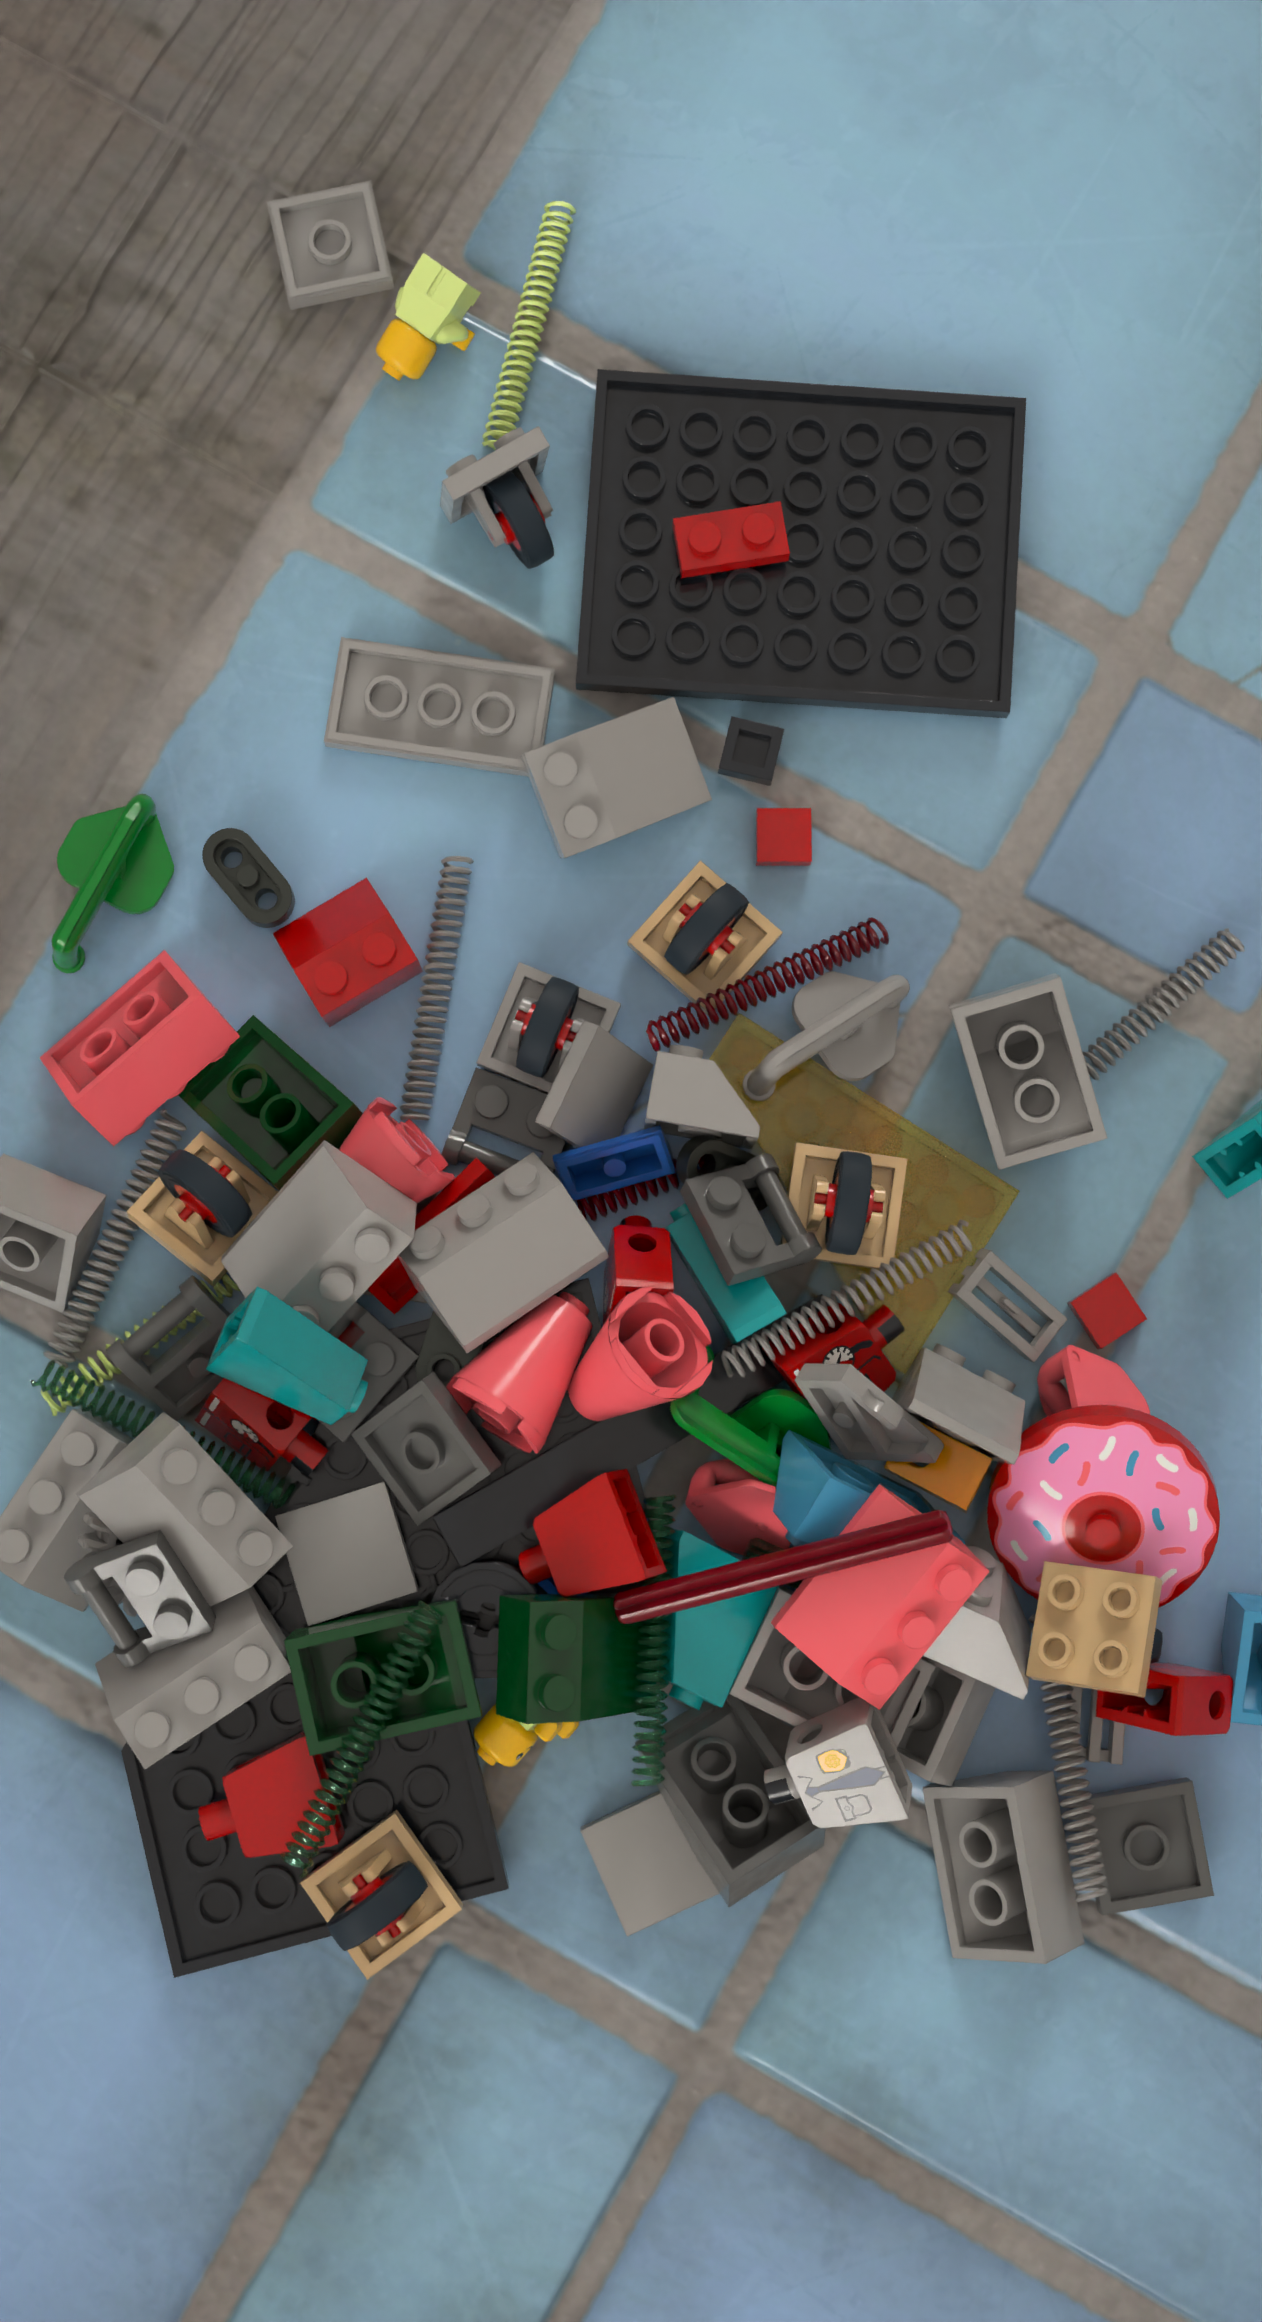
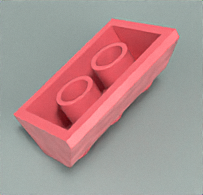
M164 950L45 1052L40 1059L71 1105L112 1146H115L125 1136L139 1130L146 1118L168 1099L179 1095L185 1089L187 1083L208 1064L223 1057L228 1051L229 1046L240 1035Z
M879 1484L839 1535L922 1513ZM953 1535V1539L947 1543L804 1579L771 1623L775 1629L838 1684L880 1710L990 1571L959 1538Z

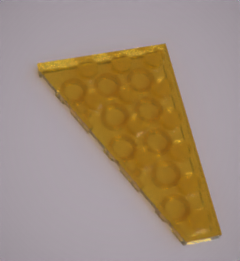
M738 1013L709 1060H713L760 1125L759 1138L756 1142L764 1154L769 1153L774 1157L780 1169L778 1174L779 1180L787 1193L796 1142L906 1158L908 1160L894 1258L899 1259L901 1252L909 1254L910 1247L918 1248L920 1241L928 1243L930 1236L938 1238L940 1230L948 1232L949 1225L957 1226L960 1219L969 1223L968 1226L962 1224V1228L973 1247L971 1252L965 1249L959 1235L952 1230L954 1239L963 1252L962 1257L955 1254L949 1240L943 1236L944 1243L953 1257L952 1263L946 1260L941 1248L933 1241L935 1251L943 1262L942 1268L936 1265L931 1253L923 1246L925 1255L933 1267V1273H929L926 1270L921 1258L914 1252L915 1260L924 1274L923 1279L917 1277L912 1265L904 1257L906 1267L914 1279L913 1284L907 1282L902 1270L894 1263L896 1272L904 1284L903 1290L897 1287L892 1275L885 1270L886 1277L894 1289L893 1295L887 1292L883 1282L876 1274L875 1278L884 1294V1300H879L873 1287L866 1279L867 1289L875 1301L874 1306L869 1305L864 1294L856 1285L857 1294L865 1307L864 1312L858 1309L854 1299L849 1294L864 1320L883 1304L900 1320L905 1331L884 1347L882 1351L895 1370L901 1374H906L953 1299L948 1290L954 1283L959 1284L964 1276L961 1273L968 1265L973 1266L977 1260L975 1255L981 1248H985L1020 1191L846 1080L839 1078L811 1058L784 1074L775 1083V1090L768 1099L763 1101L750 1099L743 1090L745 1075L755 1069L770 1051L783 1044L784 1041ZM829 1262L841 1283L849 1287L852 1279L860 1281L861 1274L870 1276V1270L872 1269Z

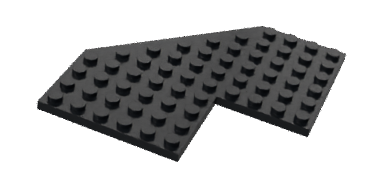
M589 1278L574 1281L554 1294L559 1297L562 1292H567L582 1301L590 1311L586 1317L590 1320L593 1327L577 1366L601 1329ZM430 1319L389 1330L419 1355ZM510 1324L509 1326H507L506 1328H504L503 1330L489 1338L487 1341H485L483 1343L482 1350L485 1349L491 1342H493L512 1324ZM443 1359L435 1364L434 1372L442 1382H445L453 1377L454 1366L449 1360ZM417 1361L358 1428L418 1383L416 1378ZM567 1388L545 1445L539 1453L536 1454L532 1450L529 1454L509 1445L483 1428L481 1424L484 1420L471 1408L465 1415L502 1465L437 1513L598 1421L585 1418L574 1408ZM321 1422L318 1424L312 1437L329 1451L308 1477L292 1465L277 1490L278 1493L264 1514L278 1530L275 1517L277 1515L384 1482V1479L352 1435L346 1442H342ZM636 1466L628 1472L644 1514L650 1522L649 1526L655 1539ZM388 1486L419 1590L320 1623L350 1616L430 1604L437 1587L456 1567H459L432 1516L417 1526ZM532 1526L477 1559L499 1558L519 1566V1554L540 1544L534 1527ZM285 1554L253 1587L287 1638L295 1629L307 1627L308 1625L287 1554ZM660 1575L639 1582L595 1590L589 1593H619L660 1582ZM536 1583V1586L540 1594H548L538 1583ZM484 1603L480 1612L462 1610V1617L480 1620L478 1629L485 1632L490 1631L493 1623L499 1622V1615H494L496 1606L490 1603ZM291 1673L147 1769L143 1768L128 1742H126L121 1750L174 1978L332 1936L326 1925L327 1921L300 1883L304 1877L395 1810H398L461 1901L509 1889L510 1884L469 1720L322 1753L345 1831L339 1844L331 1847L252 1858L244 1856L237 1832L207 1841L200 1825L198 1809L200 1806L227 1798L222 1777L229 1770L304 1731Z

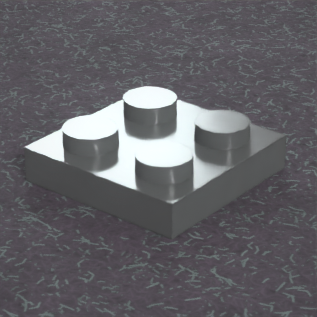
M435 1372L423 1378L351 1434L417 1526L502 1465Z
M1185 1777L1092 1794L1089 1799L1080 1801L1089 1802L1094 1805L1092 1810L1081 1814H1092L1096 1817L1094 1822L1083 1826H1094L1098 1829L1096 1834L1088 1837L1097 1838L1100 1841L1098 1846L1090 1849L1102 1852L1100 1858L1092 1860L1104 1864L1102 1870L1094 1872L1106 1876L1104 1882L1096 1884L1108 1888L1106 1894L1095 1897L1097 1910L1102 1916L1214 1896L1192 1780Z

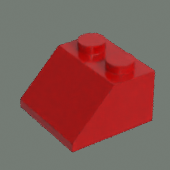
M367 878L273 933L292 969L329 1027L423 972L417 957Z

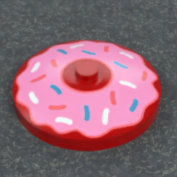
M1089 1405L1066 1409L1049 1415L1022 1432L1020 1453L1015 1464L998 1462L993 1472L988 1493L987 1524L994 1551L999 1561L1004 1564L1006 1572L1023 1590L1037 1600L1044 1561L1156 1576L1162 1580L1159 1607L1185 1592L1200 1577L1208 1565L1218 1540L1220 1511L1217 1490L1209 1467L1200 1452L1182 1433L1157 1417L1139 1410L1113 1405Z

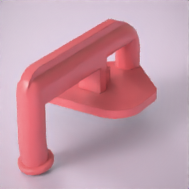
M1068 1345L1048 1358L1040 1367L1037 1377L1038 1392L1043 1410L1047 1416L1066 1409L1089 1405L1121 1406L1150 1414L1148 1404L1142 1393L1125 1371L1113 1361L1074 1345ZM1064 1378L1066 1379L1068 1391L1060 1382Z
M729 1459L706 1462L696 1469L690 1481L685 1504L719 1547L754 1558L788 1549L791 1544L785 1537L788 1530L773 1512L776 1493L775 1486L762 1482Z

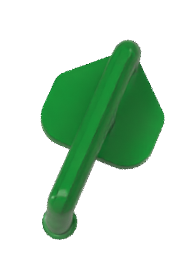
M146 794L134 796L124 807L78 819L73 824L58 851L57 867L61 877L68 884L79 889L51 939L53 963L61 972L75 973L84 965L86 959L85 952L80 943L103 902L128 914L148 912L158 904L173 877L174 864L156 814L155 803Z
M706 1346L708 1363L712 1360L714 1363V1353L709 1346ZM700 1388L692 1394L673 1400L670 1403L672 1416L680 1427L762 1482L775 1487L777 1485L782 1442L788 1430L831 1450L830 1434L808 1400L789 1390L773 1389L763 1392L731 1416H728L700 1397Z

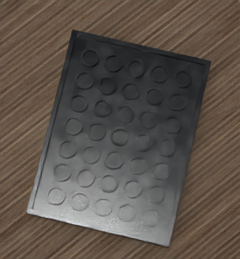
M598 369L576 690L1007 718L1011 707L1026 398ZM781 501L790 551L788 561L681 578L673 532V518Z

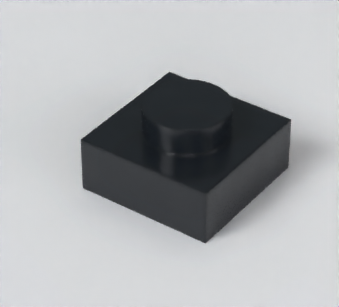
M731 716L718 774L771 786L784 729Z

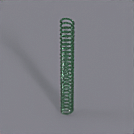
M55 1359L49 1361L43 1375L36 1382L35 1380H30L32 1387L40 1385L42 1392L50 1390L52 1397L60 1395L62 1402L71 1400L72 1407L81 1405L82 1412L91 1410L92 1417L101 1415L102 1422L104 1423L111 1420L112 1427L114 1428L121 1425L122 1432L124 1433L131 1430L133 1438L137 1437L151 1424L156 1414L155 1410L150 1411L146 1421L136 1432L140 1418L146 1409L145 1405L140 1406L136 1416L126 1427L129 1415L136 1404L135 1400L129 1402L125 1412L116 1422L119 1410L126 1399L125 1395L119 1397L113 1410L106 1417L108 1407L116 1393L115 1390L110 1391L103 1405L96 1411L99 1399L106 1389L105 1385L98 1388L95 1397L86 1406L89 1394L96 1384L95 1380H91L88 1383L83 1395L76 1401L78 1391L86 1379L85 1375H81L78 1378L73 1390L66 1396L68 1386L75 1376V1370H71L68 1373L63 1385L56 1391L57 1383L65 1371V1365L59 1366L53 1380L46 1386L47 1378L55 1366ZM195 1430L190 1432L193 1438L196 1435ZM201 1436L198 1441L201 1447L206 1440L205 1436ZM215 1441L210 1442L206 1449L210 1456L216 1445ZM225 1446L220 1448L213 1459L218 1465L226 1450ZM235 1451L230 1453L221 1467L227 1475L236 1456ZM245 1456L241 1457L229 1477L238 1487L242 1486L245 1494L252 1491L254 1499L263 1495L264 1504L270 1503L273 1500L274 1509L280 1508L294 1490L295 1484H290L279 1500L286 1482V1477H281L269 1495L276 1477V1472L274 1471L271 1472L259 1490L266 1472V1467L263 1466L248 1486L256 1462L250 1463L238 1481L246 1461Z
M675 1494L649 1497L643 1500L645 1505L659 1507L646 1509L644 1514L646 1517L662 1519L648 1521L650 1529L658 1530V1532H652L655 1542H660L656 1544L662 1560L671 1559L674 1556L670 1550L662 1548H669L675 1544L673 1540L664 1538L673 1535L675 1530L671 1527L663 1526L676 1521L673 1516L664 1514L676 1510L674 1505L664 1503L673 1501L677 1497ZM663 1561L667 1571L674 1567L670 1562ZM663 1573L655 1576L660 1578L645 1579L639 1583L642 1586L673 1579V1577L668 1573ZM672 1613L643 1620V1622L660 1625L640 1626L637 1629L640 1633L660 1637L639 1638L637 1640L640 1645L658 1647V1649L638 1650L636 1652L638 1656L659 1660L638 1662L636 1666L659 1672L638 1673L635 1677L638 1680L660 1684L637 1685L635 1687L638 1692L659 1696L637 1697L634 1700L636 1703L657 1706L658 1708L636 1709L634 1711L636 1715L657 1719L635 1721L633 1724L635 1727L658 1731L635 1733L633 1737L658 1743L634 1745L632 1748L635 1751L650 1752L658 1755L634 1756L632 1761L658 1767L634 1768L631 1771L633 1774L655 1777L657 1779L633 1780L631 1782L632 1786L657 1785L665 1780V1777L658 1772L664 1770L666 1766L658 1760L666 1756L664 1751L659 1748L664 1747L667 1743L660 1736L667 1732L661 1726V1724L667 1721V1718L661 1713L666 1711L668 1706L660 1701L665 1700L668 1694L660 1689H664L669 1685L661 1677L669 1674V1670L662 1665L667 1664L670 1659L662 1654L668 1652L670 1647L662 1642L669 1640L671 1636L661 1630H666L671 1626L670 1622L663 1618L669 1617Z
M419 1601L418 1606L432 1614L437 1620L424 1617L414 1610L409 1611V1615L423 1622L431 1630L420 1628L410 1621H405L403 1624L406 1628L421 1635L426 1641L415 1639L403 1631L398 1632V1636L401 1639L412 1643L420 1652L411 1650L399 1642L392 1643L393 1648L407 1654L415 1662L404 1660L392 1652L386 1653L388 1659L402 1665L409 1673L399 1671L388 1663L381 1664L383 1670L396 1675L403 1683L395 1682L381 1673L375 1674L378 1681L391 1686L398 1694L388 1692L377 1684L369 1685L372 1691L388 1698L392 1704L383 1703L370 1694L364 1695L367 1702L383 1709L387 1715L379 1714L365 1705L358 1706L362 1713L378 1720L381 1726L372 1724L361 1716H353L354 1722L370 1729L376 1736L367 1735L354 1726L347 1727L349 1733L369 1743L370 1747L363 1746L347 1736L341 1738L344 1744L359 1750L365 1757L356 1756L343 1747L336 1748L339 1755L354 1761L359 1768L351 1767L336 1757L330 1759L334 1766L349 1772L354 1778H347L332 1768L325 1769V1773L329 1777L343 1782L348 1789L340 1788L325 1778L319 1780L321 1786L338 1793L342 1800L335 1799L321 1789L313 1790L316 1797L333 1804L337 1809L331 1810L317 1800H308L311 1808L327 1814L331 1821L324 1820L310 1810L302 1811L303 1816L313 1823L322 1825L325 1831H319L313 1825L302 1820L296 1822L301 1830L317 1836L320 1841L314 1842L299 1831L291 1832L293 1839L312 1847L314 1852H308L302 1846L291 1841L285 1843L288 1850L299 1856L306 1857L309 1862L303 1863L300 1859L287 1852L280 1853V1857L284 1862L302 1869L303 1873L299 1875L300 1879L308 1876L307 1868L314 1865L312 1857L320 1854L318 1847L325 1844L324 1836L330 1835L329 1826L336 1823L335 1815L341 1814V1804L347 1803L346 1794L353 1792L352 1783H356L359 1780L357 1773L363 1772V1762L370 1760L368 1752L376 1749L374 1741L381 1739L380 1731L387 1728L385 1720L391 1719V1709L398 1707L396 1699L404 1696L402 1688L409 1686L407 1678L415 1675L412 1667L419 1666L420 1661L418 1657L426 1654L423 1646L431 1645L429 1636L437 1634L435 1625L443 1623L441 1615L423 1601Z

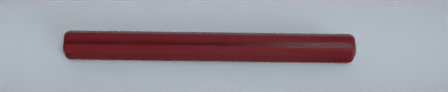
M934 1510L619 1592L614 1596L616 1616L620 1623L631 1624L940 1545L953 1539L951 1521L946 1511Z

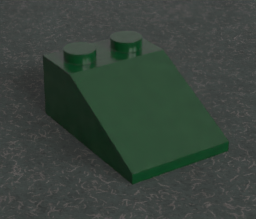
M253 1015L237 1031L240 1037L229 1046L225 1055L201 1070L187 1083L185 1089L178 1096L268 1182L280 1191L324 1140L339 1149L363 1113L348 1097Z
M582 1593L562 1597L560 1594L500 1595L496 1714L525 1724L586 1721L656 1709L658 1617L631 1624L620 1623L614 1607V1596L617 1593Z
M456 1599L350 1616L295 1629L284 1640L310 1756L482 1717V1709Z

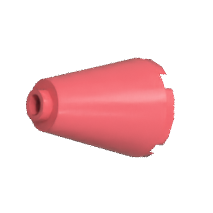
M378 1097L368 1105L338 1150L418 1204L444 1189L455 1179L454 1174L442 1172L449 1164L422 1130L411 1119H408L405 1123H398L390 1116L397 1107L386 1099Z
M642 1287L627 1294L616 1304L574 1371L568 1386L570 1401L582 1416L593 1421L607 1420L686 1397L704 1384L712 1371L713 1360L708 1363L706 1346L712 1343L709 1330L698 1312L681 1296L672 1292L662 1296L661 1294L649 1292L654 1287Z
M562 1292L559 1297L556 1295L551 1296L515 1321L451 1377V1380L445 1386L463 1412L467 1414L472 1408L484 1420L481 1426L490 1433L523 1452L530 1454L533 1450L536 1454L539 1453L545 1445L593 1327L590 1320L586 1317L590 1312L588 1307L578 1298L567 1292Z

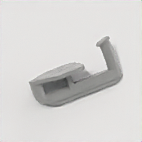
M829 971L803 986L794 996L791 1007L793 1018L802 1032L770 1051L755 1069L745 1075L743 1080L745 1094L755 1101L768 1099L775 1090V1083L784 1074L817 1053L836 1076L847 1081L862 1080L885 1066L892 1060L895 1054L900 1002L909 993L910 984L908 980L901 975H892L878 983Z

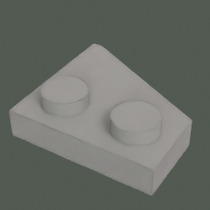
M805 1363L795 1378V1382L845 1459L935 1463L944 1447L942 1441L851 1364Z

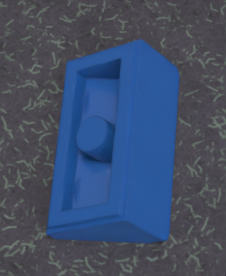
M660 1125L552 1155L561 1183L573 1201L676 1173L673 1153Z

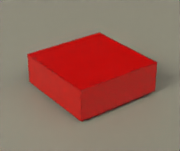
M757 808L756 866H810L812 862L811 808Z
M1117 1272L1110 1274L1067 1303L1097 1349L1104 1348L1147 1320Z

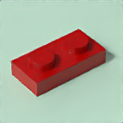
M781 501L673 518V532L681 578L789 560L790 551Z

